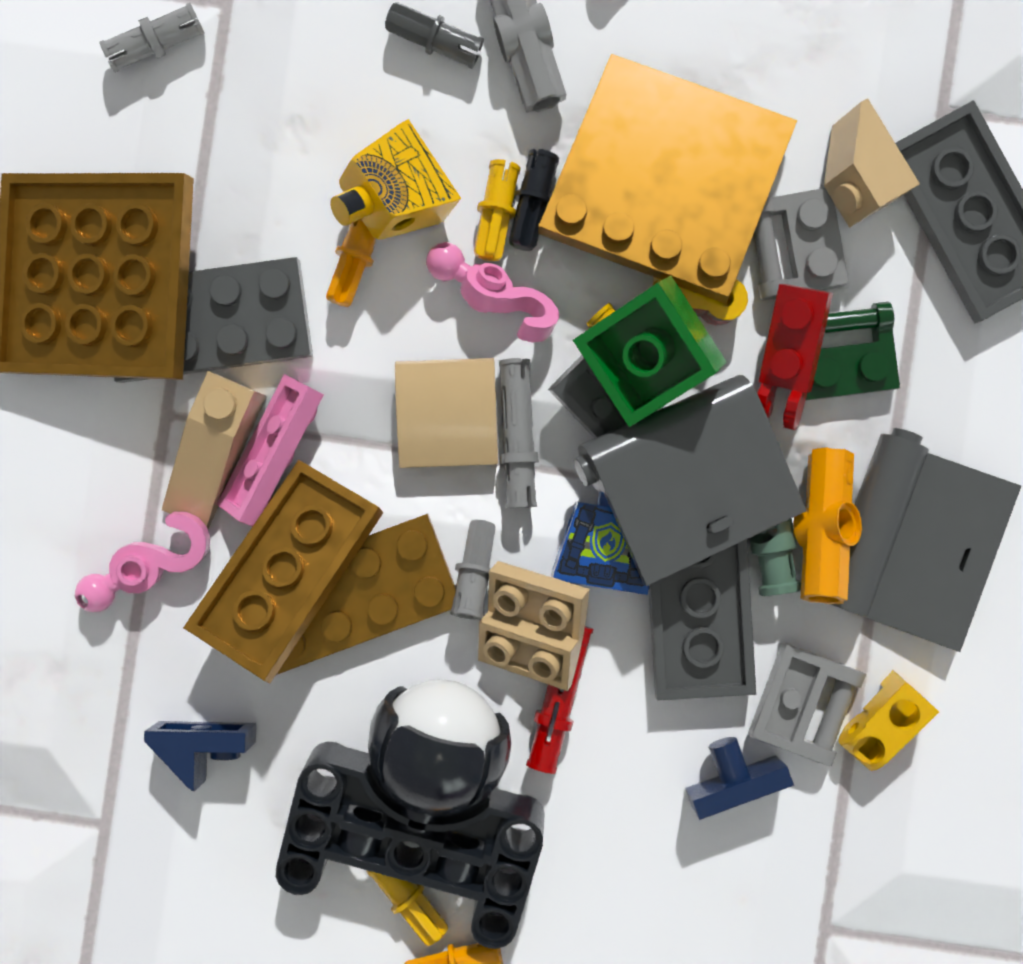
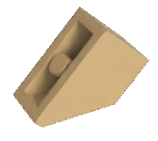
M868 98L861 101L832 125L824 187L849 228L888 206L920 184Z

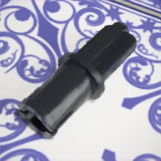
M531 149L529 151L521 188L515 191L514 199L518 202L509 237V244L517 249L532 251L537 245L539 237L538 226L550 200L551 187L560 159L553 152L544 149H538V151Z

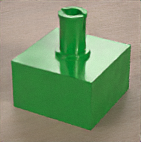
M672 276L659 281L573 339L578 350L629 427L710 378L727 362Z

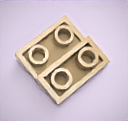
M494 358L396 361L395 393L399 468L498 464Z
M497 561L489 570L488 612L479 621L478 661L568 691L573 682L580 654L590 589Z

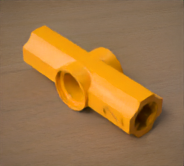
M817 448L812 449V454L808 455L805 506L807 511L795 516L793 521L796 540L803 548L800 599L808 602L844 604V601L848 600L850 546L856 545L861 537L862 520L857 507L852 503L854 453L846 449Z

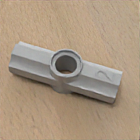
M490 0L495 15L493 23L498 44L505 62H510L516 86H518L521 101L526 112H541L553 108L556 104L566 100L567 94L552 51L554 47L552 31L543 4L537 3L536 0Z

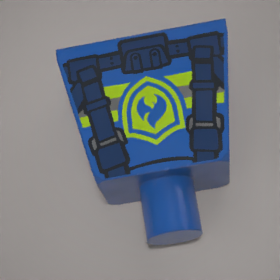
M604 492L598 493L597 505L575 502L552 568L551 577L570 583L648 595L649 586L643 585Z

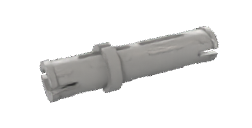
M521 358L503 359L499 361L504 454H500V464L504 465L506 508L537 507L535 463H539L538 452H534L532 433L530 359L525 358L522 361Z

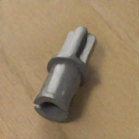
M394 2L391 5L386 16L385 28L388 32L425 47V53L428 55L436 52L462 63L470 69L474 68L479 56L462 49L461 45L478 52V50H482L484 38L477 37L445 23V17L439 15L436 19L399 2Z

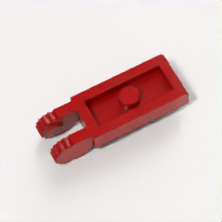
M779 284L758 381L762 384L757 394L769 419L773 411L777 387L792 390L783 414V428L796 430L801 420L807 393L812 391L833 293L788 284Z

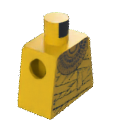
M407 119L357 153L350 160L339 179L340 188L343 192L332 197L330 205L334 217L341 225L347 226L362 219L372 236L382 240L444 222L461 200V197L410 120Z

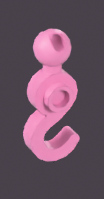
M439 243L428 252L426 265L431 275L435 279L444 282L453 279L460 282L461 294L474 310L483 313H510L515 311L529 313L533 317L524 318L517 332L518 338L534 343L542 342L550 337L559 319V312L554 302L544 293L523 286L513 287L512 281L506 272L496 264L468 265L465 263L462 251L452 243Z
M175 511L167 515L165 518L167 526L185 531L189 535L191 548L187 554H176L162 546L146 542H133L125 545L112 556L108 574L105 576L90 574L84 576L78 582L74 595L77 604L85 611L101 612L112 605L115 592L120 589L127 593H141L153 587L161 579L164 570L182 573L193 569L206 557L210 548V534L206 525L199 517L188 512ZM82 595L86 597L88 604L82 600Z

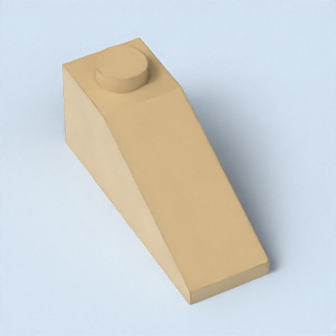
M207 371L186 420L162 505V511L169 514L175 511L191 513L199 517L207 529H209L218 509L216 504L240 459L265 402L266 395Z

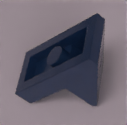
M158 721L144 731V742L188 789L195 792L206 781L207 753H210V758L213 760L224 761L240 758L241 753H246L256 743V723Z

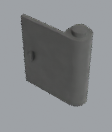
M736 375L655 411L630 427L626 424L579 445V457L573 460L576 472L584 486L587 487L592 484L597 491L604 492L644 586H649L807 511L754 386L744 375Z
M893 428L891 435H880L855 502L862 520V533L858 543L850 546L848 600L844 601V604L831 605L961 652L1021 485L928 453L929 449L921 445L922 436L908 430Z

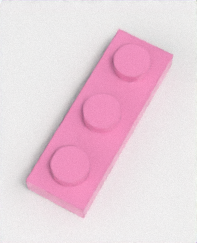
M286 374L283 375L216 505L239 522L253 527L272 499V494L285 469L293 461L295 450L307 426L314 420L317 414V407L324 394Z

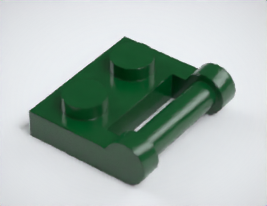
M889 301L873 303L869 309L829 313L824 334L871 328L873 342L822 348L812 391L807 393L806 401L900 388L893 335L894 310Z

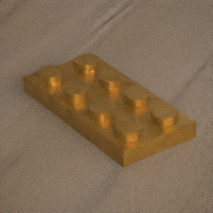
M298 460L183 628L270 684L381 518L383 511L379 506Z
M428 513L367 537L276 675L451 610L456 586Z

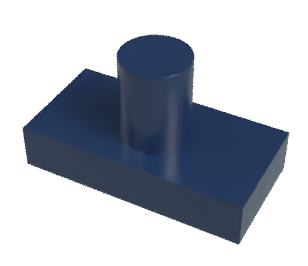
M726 737L708 746L719 776L687 787L685 790L693 810L699 820L792 787L794 783L788 766L776 755L746 765L737 738Z

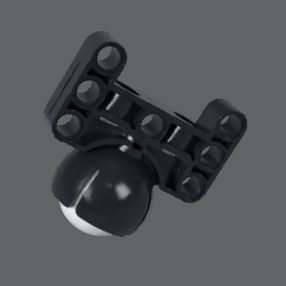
M429 680L416 684L409 689L399 686L389 691L377 706L371 720L368 753L329 741L318 744L312 750L297 780L276 865L275 877L278 884L286 892L293 895L308 894L317 887L327 861L339 862L473 899L475 904L471 932L474 939L480 945L487 948L498 949L507 946L516 935L543 847L545 812L542 804L536 798L496 788L508 765L512 745L509 723L501 713H494L489 703L474 689L456 681ZM317 769H325L335 777L327 778L321 775ZM307 814H313L319 817L322 821H315L311 819ZM525 824L531 829L521 831L513 828L512 825ZM404 842H414L420 847H410L405 845ZM298 859L306 860V861H308L310 864H305V863L299 861ZM505 868L512 869L516 871V873L509 874L504 873L500 870ZM495 912V913H499V914H502V915L496 916V915H491V914H489V913Z

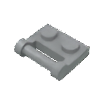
M821 188L776 197L768 196L754 231L763 282L758 285L760 299H776L779 284L794 285L820 291L844 287L849 284L836 208L827 190ZM782 215L792 279H782L771 216Z
M782 642L748 734L757 740L818 763L832 766L837 754L833 750L834 744L855 688L862 687L866 673ZM827 677L835 678L837 680L814 741L806 740L804 738Z

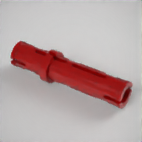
M587 626L584 628L577 667L569 690H563L562 692L560 688L548 685L542 708L535 712L533 720L538 724L529 759L526 762V766L531 769L556 774V766L566 731L570 732L574 723L570 719L581 679L591 634H593V628ZM556 702H559L560 705L553 727L551 740L548 741L547 737L552 722Z

